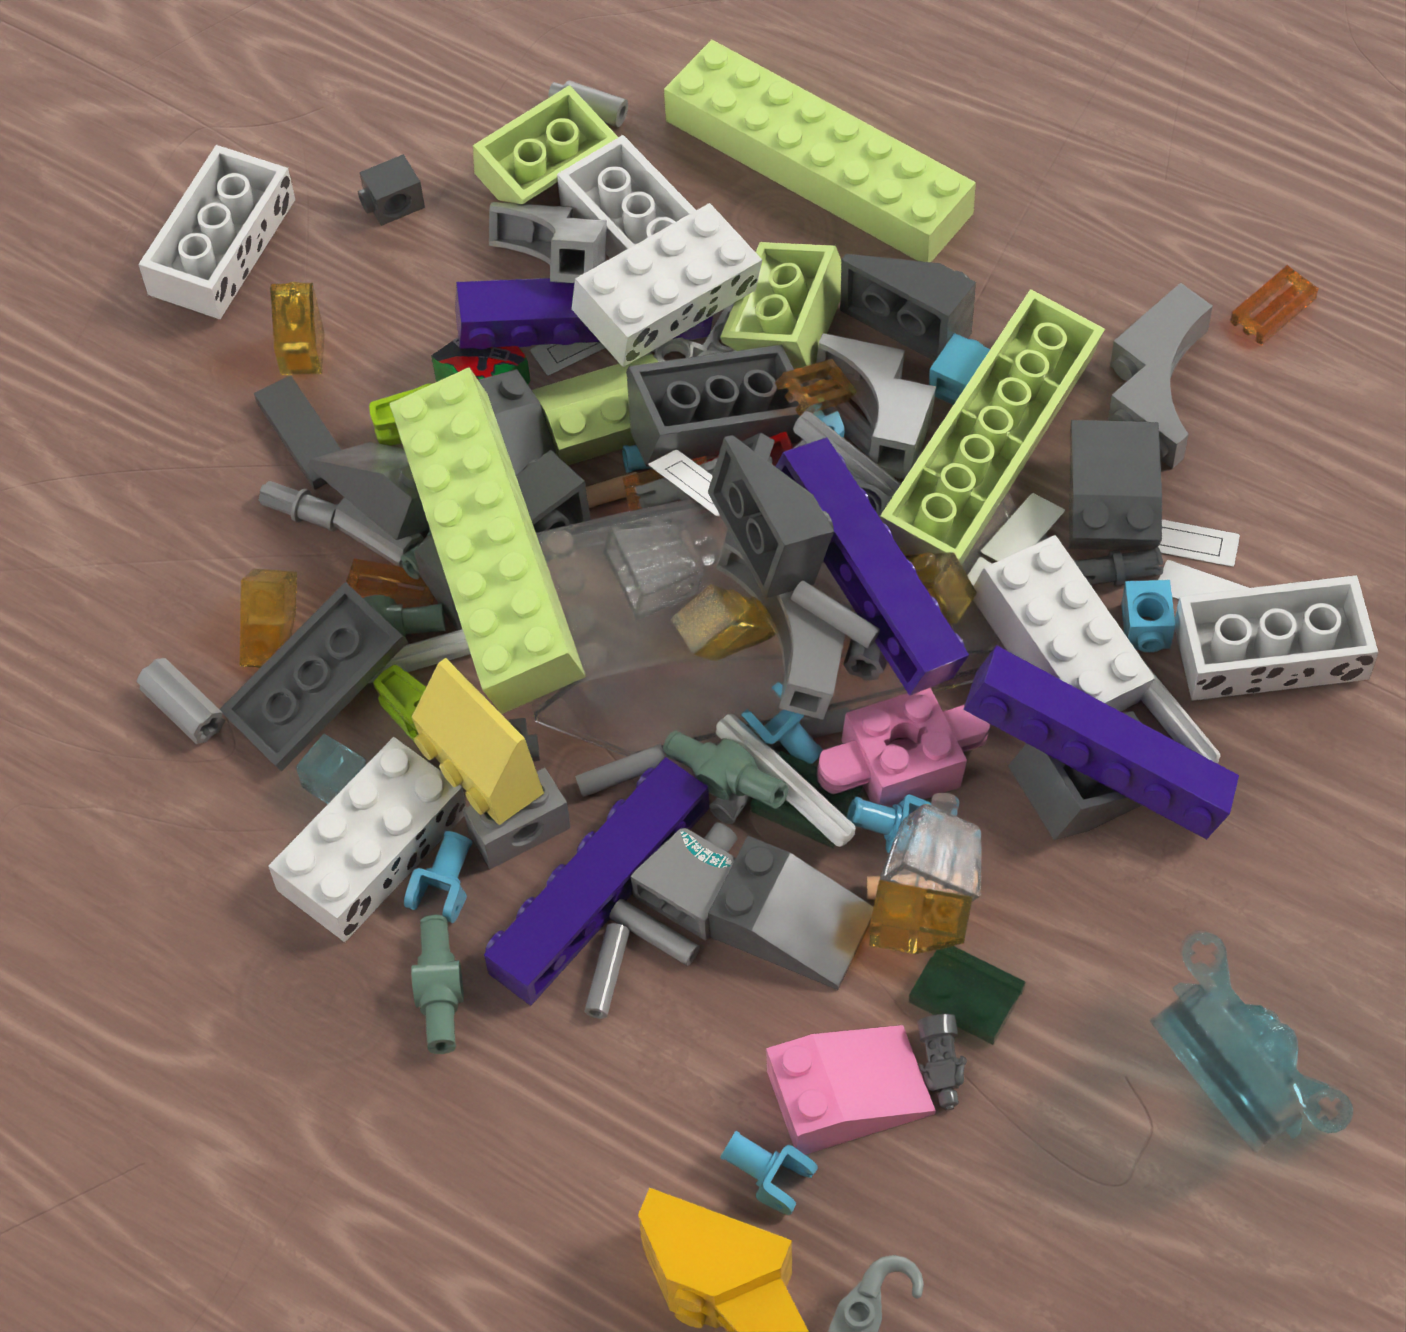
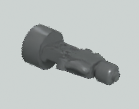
M952 1014L927 1016L917 1021L920 1041L925 1043L929 1063H926V1066L920 1064L919 1069L924 1074L928 1089L939 1092L940 1106L946 1108V1110H953L959 1104L957 1091L953 1089H958L964 1083V1068L967 1063V1059L961 1055L960 1058H957L954 1042L955 1038L958 1037L956 1018Z

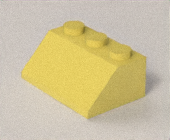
M447 658L440 661L412 715L419 734L414 738V741L421 753L429 761L435 757L441 763L439 767L453 787L461 785L466 790L465 795L477 813L482 815L487 812L498 825H501L544 794L526 740Z

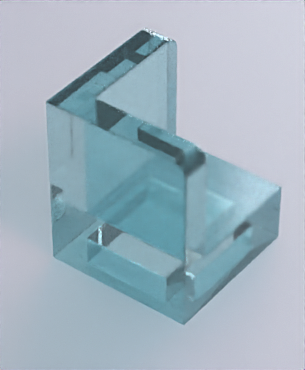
M324 733L297 764L296 769L302 788L329 804L363 769L366 761L365 758Z

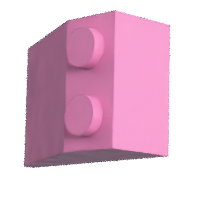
M903 1025L811 1034L766 1048L767 1073L792 1144L805 1155L934 1115L936 1112Z

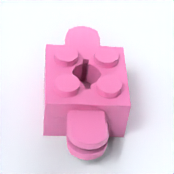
M931 688L910 696L906 693L846 712L841 739L843 744L825 749L820 753L817 770L818 782L823 789L831 794L841 793L863 785L871 802L887 807H892L894 804L898 805L908 794L924 800L960 788L967 762L963 752L985 745L990 724L963 710L965 704L942 711Z

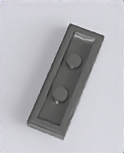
M289 375L255 392L256 403L313 489L315 490L327 484L323 478L308 467L310 459L337 452L341 449L293 377Z

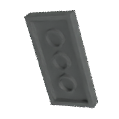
M344 582L219 710L278 769L283 771L408 641L352 587Z

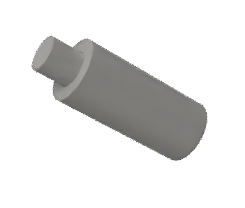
M570 80L564 85L555 82L551 84L548 93L549 97L570 85L606 124L620 127L623 124L628 111V100Z

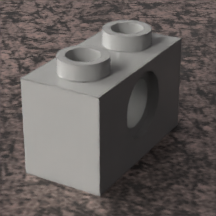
M546 768L537 771L544 794L501 825H498L487 812L482 815L477 813L472 805L463 809L469 836L489 869L571 828L567 802Z

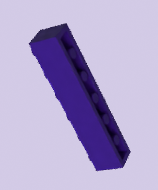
M550 278L456 282L455 314L460 349H486L489 347L505 346L529 347L532 345L549 344L571 345L574 343L600 341L572 310L575 283L550 282ZM713 315L673 339L682 337L687 340L708 337L711 332Z
M827 437L783 452L775 467L813 494L822 511H826L831 517L834 533L823 562L857 615L880 629L875 643L909 696L953 679L969 656L964 643L947 622L936 599L930 596L917 576L914 565L906 559L898 547L889 527L882 522L870 504L867 493L859 487L851 475L842 455L836 452Z
M997 645L977 670L963 710L1206 840L1230 815L1239 778L1238 774Z
M667 757L656 768H648L639 778L635 791L626 800L620 799L613 805L607 815V821L596 833L594 831L589 832L582 839L577 848V854L566 865L560 864L554 869L543 891L536 898L530 897L522 904L517 912L516 920L505 932L503 930L498 931L490 939L484 954L488 974L531 1006L610 919V912L616 902L620 899L626 901L633 894L631 875L679 829L687 828L690 830L709 810L708 786Z

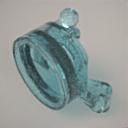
M1198 930L1188 934L1182 941L1180 948L1181 959L1199 984L1179 982L1172 988L1178 998L1150 1019V1022L1216 1107L1255 1153H1258L1285 1131L1292 1139L1301 1133L1303 1115L1300 1111L1320 1131L1337 1133L1345 1129L1353 1116V1106L1348 1096L1338 1087L1303 1075L1297 1070L1299 1048L1298 1038L1294 1030L1287 1024L1281 1023L1278 1015L1271 1009L1264 1008L1262 1005L1245 1004L1231 988L1227 952L1223 941L1214 933L1206 930ZM1200 941L1205 946L1212 942L1214 943L1216 950L1211 952L1215 959L1211 964L1206 965L1201 960L1194 964L1191 961L1190 957L1196 954L1191 947L1196 942ZM1324 1097H1327L1331 1102L1335 1098L1339 1099V1102L1335 1105L1338 1115L1331 1120L1326 1115L1321 1119L1316 1116L1322 1110L1318 1102Z

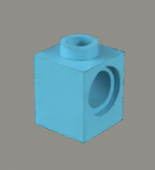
M954 333L930 368L929 385L936 386L935 397L954 405L990 349L984 347L977 340L967 339Z
M1170 580L1125 581L1121 608L1126 637L1136 650L1143 652L1171 649L1175 630V617ZM1141 617H1151L1155 621H1147Z

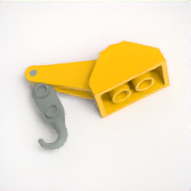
M649 1188L638 1214L642 1246L669 1310L675 1313V1317L679 1321L695 1328H702L704 1324L716 1329L722 1326L727 1332H809L787 1290V1285L792 1275V1240ZM897 1255L884 1256L873 1262L864 1273L862 1281L840 1301L828 1332H879L882 1322L881 1286L885 1277L892 1272L906 1274L911 1279L913 1285L912 1296L918 1299L922 1296L924 1282L922 1273L916 1264L906 1257Z

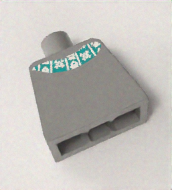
M718 822L713 825L704 838L687 828L679 829L631 875L633 897L706 941L709 938L708 912L736 859L728 853L738 839L736 834L729 827Z

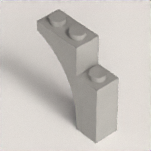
M492 202L490 204L489 246L523 252L547 262L550 265V282L575 283V278L606 261L607 220L573 218V207Z
M1182 283L1178 284L1114 340L1110 366L1116 374L1127 382L1112 394L1108 420L1158 422L1160 460L1172 469L1184 459L1189 434L1175 411L1171 396L1170 379L1177 364L1187 350L1208 332L1213 308L1211 304Z
M823 333L818 346L816 373L829 384L848 395L865 413L873 430L869 459L890 476L905 479L919 457L931 424L936 386L901 379L905 354L903 349Z
M727 529L716 569L731 577L754 597L766 613L776 632L781 647L784 669L779 708L823 720L834 694L845 634L790 600L794 591L766 599ZM841 604L850 610L851 606Z

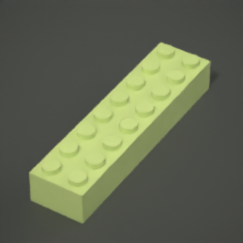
M711 40L664 88L667 122L917 261L932 262L973 215L976 182L714 40Z
M1030 289L880 515V519L891 530L893 539L906 559L914 565L917 574L947 589L1090 363L1105 331L1104 328Z
M470 367L389 403L483 692L500 713L503 714L585 678L581 661L488 394Z

